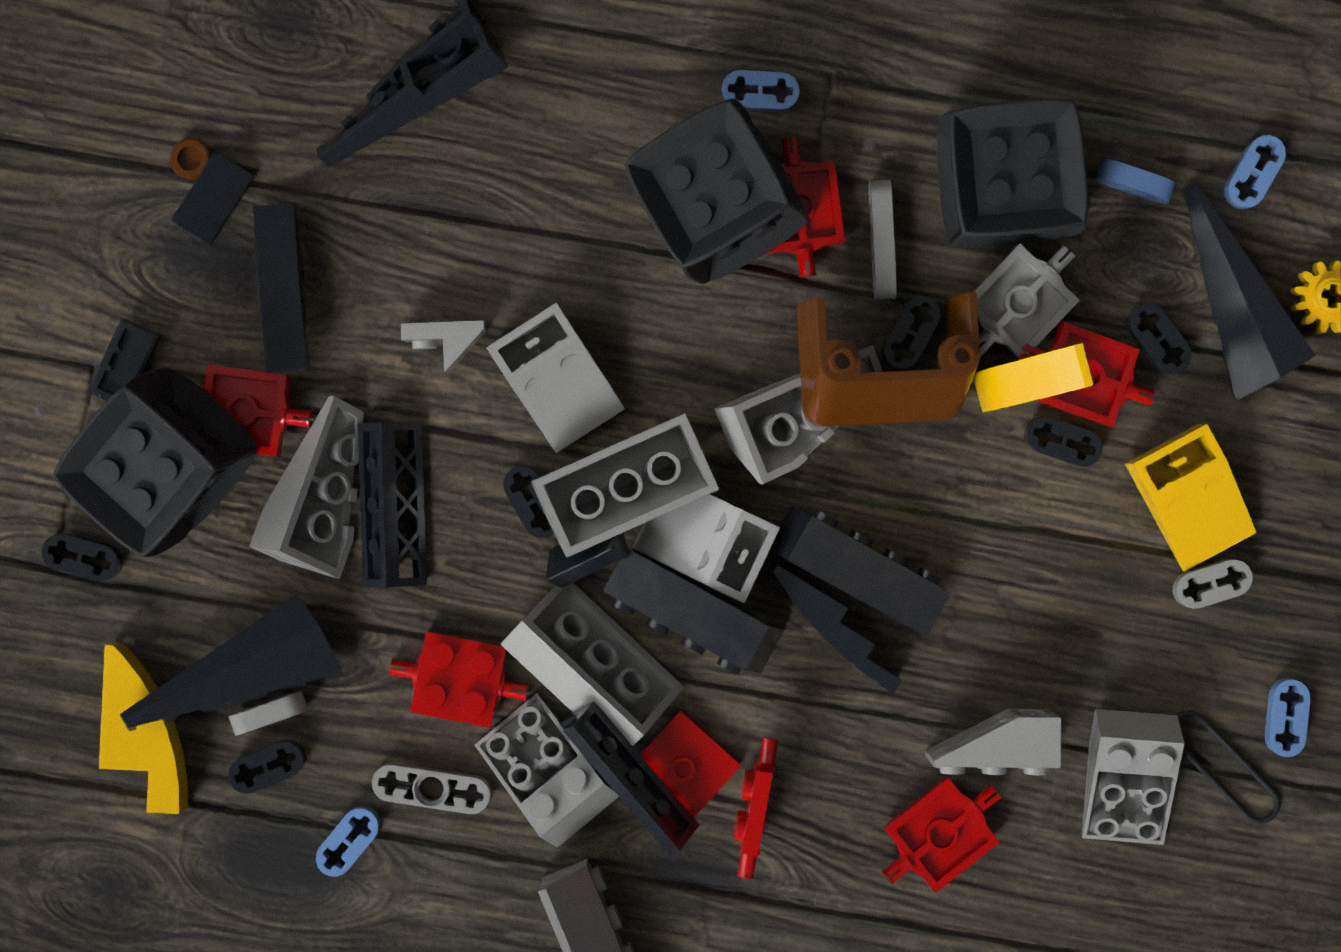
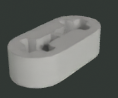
M1224 559L1180 574L1174 581L1172 587L1173 595L1182 606L1193 609L1202 608L1246 593L1251 587L1253 576L1249 566L1243 561ZM1230 566L1233 571L1241 572L1242 578L1236 580L1237 587L1234 589L1231 584L1223 583L1217 585L1216 579L1228 575L1227 568ZM1191 578L1194 583L1203 584L1208 582L1209 588L1197 592L1198 599L1195 601L1191 596L1183 595V590L1189 587L1188 580Z
M301 690L245 709L228 717L236 736L303 713L308 710Z

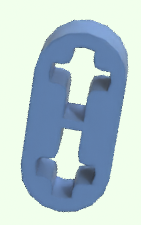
M733 71L723 80L721 88L724 101L735 99V93L728 92V87H734L736 80H744L746 88L758 89V94L747 93L744 95L743 100L739 101L747 111L786 112L797 103L800 93L799 84L796 79L790 74L783 72ZM778 82H784L785 88L791 90L793 95L786 96L784 103L776 102L777 98L775 95L762 94L763 89H776Z
M1263 135L1250 142L1225 184L1224 197L1229 205L1233 208L1244 210L1259 204L1264 198L1286 157V149L1282 141L1271 135ZM1269 145L1272 148L1270 155L1274 158V161H1267L1258 170L1255 166L1260 159V154L1256 152V148L1262 149ZM1250 175L1255 177L1249 188L1254 193L1253 197L1248 196L1240 200L1238 198L1240 191L1235 185L1246 182Z
M1101 159L1095 180L1101 184L1162 204H1169L1176 185L1174 181L1111 159Z
M1281 678L1271 686L1268 695L1264 733L1265 743L1271 751L1283 757H1293L1299 754L1306 743L1310 692L1301 681L1292 678ZM1289 686H1292V691L1299 694L1298 701L1291 702L1288 715L1286 714L1287 703L1280 700V694L1288 692ZM1288 720V732L1294 734L1295 739L1294 742H1287L1286 748H1283L1282 743L1276 741L1275 737L1276 734L1284 733L1285 721Z
M369 806L354 807L344 816L316 853L317 867L322 873L337 877L350 869L377 836L381 827L378 813ZM354 816L356 819H361L363 816L368 817L370 822L367 827L371 830V833L368 834L362 831L355 840L348 836L356 825L351 820ZM344 842L348 846L341 857L345 864L342 865L337 862L333 866L329 865L327 860L330 855L326 852V849L334 851Z

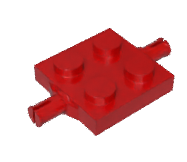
M794 136L791 137L792 153L790 152L789 138L781 139L784 163L781 165L802 202L806 215L809 217V222L788 240L765 254L778 252L797 254L799 278H806L805 261H807L809 277L817 276L813 252L823 246L844 244L845 235L835 161L818 163L801 161L799 138Z
M1060 322L1053 344L1047 351L1030 346L1027 343L1024 344L1021 350L1036 356L1083 343L1094 384L1086 388L1034 401L1107 427H1114L1119 409L1127 398L1143 403L1146 406H1149L1153 401L1152 398L1140 395L1139 393L1154 397V389L1133 383V369L1140 351L1138 348L1072 324ZM1020 353L1019 360L1032 357V355Z
M207 365L205 385L202 390L224 408L250 434L258 446L256 454L281 457L283 436L288 425L311 428L313 421L297 418H314L313 411L290 409L288 397L291 375Z
M426 632L422 653L416 663L392 658L390 665L403 667L406 670L389 668L390 676L394 675L413 679L414 694L410 713L492 728L495 708L502 697L526 702L527 694L513 692L512 689L528 692L529 684L505 680L503 667L507 650L503 646Z
M762 737L759 760H754L753 770L745 769L741 794L742 800H747L745 811L737 810L733 834H735L734 841H740L741 857L737 876L745 879H754L757 857L761 852L759 848L773 777L772 770L776 769L775 759L779 740L775 738Z
M946 776L883 826L896 843L901 857L881 872L893 885L894 882L909 870H912L923 877L932 890L937 893L1000 843L987 827L985 817L982 814L1001 799L1000 795L990 784L987 789L971 800L968 796L962 794L949 777Z

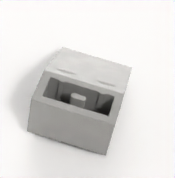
M557 303L486 347L556 453L625 409Z
M708 494L645 522L632 548L745 603L780 527Z
M536 693L479 740L475 747L539 837L558 848L619 796L563 732L564 729L560 725L562 721L543 698Z
M1006 709L926 750V758L934 767L940 768V773L965 774V767H977L982 769L983 774L1005 775L1007 774V768L1024 769V774L1049 775V768H1061V717L1049 709Z
M1095 709L1088 749L1082 838L1164 845L1184 748V739L1177 715Z

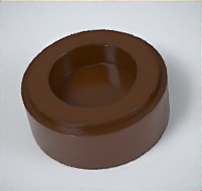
M186 138L177 142L172 148L170 164L174 172L180 177L196 181L213 154L210 148L200 140Z

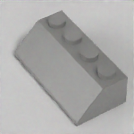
M685 413L531 482L566 558L719 490Z
M574 583L563 588L555 585L501 643L512 656L572 712L594 701L632 746L645 735L684 688L676 678Z
M589 859L544 876L538 890L562 952H634L630 942L623 944L618 932V929L623 928L621 918L614 904L607 906L602 891L607 890L605 879L599 866L592 869Z

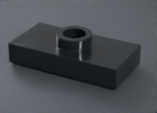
M121 318L87 392L107 401L130 379L144 373L162 335L128 319Z

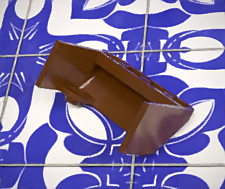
M976 292L945 297L947 338L938 349V369L861 373L860 355L852 343L845 340H827L825 298H815L796 303L802 410L804 416L811 424L827 427L941 421L956 417L962 410L980 360Z

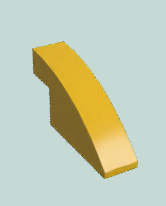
M1083 343L975 372L973 377L982 413L1094 385Z
M123 642L106 644L104 649L99 769L148 771L146 813L180 814L188 809V779L184 753L174 720L165 722L162 719L136 727V730L128 731L122 722L120 714L155 691L158 687L145 667Z

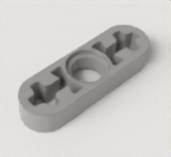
M871 180L869 181L868 195L874 299H896V263L891 181Z
M395 762L382 765L372 778L373 791L381 800L465 814H477L483 811L488 805L492 794L487 780L479 775ZM390 771L396 772L397 780L409 782L411 779L410 773L417 774L412 787L414 797L406 795L409 787L397 786L393 793L388 792L387 785L381 783V778H386ZM427 777L438 778L444 788L442 796L434 800L423 796L420 789L422 780ZM450 779L458 781L455 786L457 790H467L470 784H476L477 792L483 793L484 798H479L474 805L467 804L468 798L466 796L455 794L453 797L454 803L447 802L446 800L451 792Z

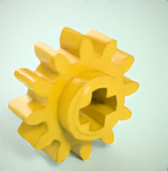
M1340 261L1332 262L1328 267V271L1323 262L1314 263V276L1307 271L1300 272L1298 277L1304 283V286L1290 289L1293 295L1300 296L1301 302L1295 303L1291 310H1304L1306 315L1302 317L1300 324L1304 326L1316 321L1315 329L1318 334L1325 333L1329 328V323L1335 333L1341 332ZM1329 290V294L1335 297V302L1328 304V300L1322 298L1323 291Z

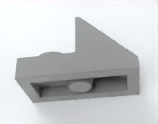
M484 320L401 324V340L412 342V349H436L437 341H443L444 372L450 373L487 332V322Z

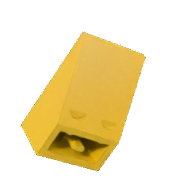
M1197 424L1125 463L1183 572L1257 533L1228 461L1208 424Z

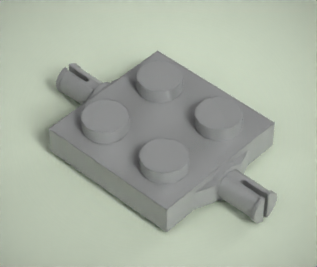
M1018 244L974 291L977 293L978 322L983 330L979 334V345L983 342L979 347L980 358L994 342L1006 346L1018 359L1020 353L1030 354L1021 351L1024 344L1027 343L1030 346L1036 347L1080 301L1064 285L1059 275L1071 260L1075 258V255L1069 252L1060 263L1058 262L1069 250L1067 247L1062 245L1046 263L1035 258L1021 244Z

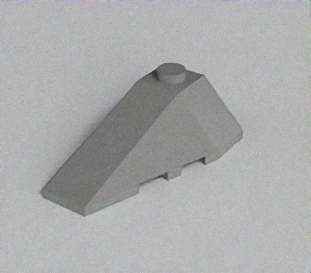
M873 345L858 350L861 360V373L883 372ZM800 373L714 408L729 447L759 484H764L799 468L808 459L807 456L822 442H826L834 434L833 431L839 427H819L811 424L806 419L802 410Z
M335 396L328 397L263 507L249 547L279 561L340 579L354 539V527L349 525L351 502H357L358 489L353 488L354 465L359 462L358 423H363V411Z

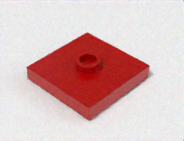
M681 709L640 753L642 758L694 818L741 766V763Z

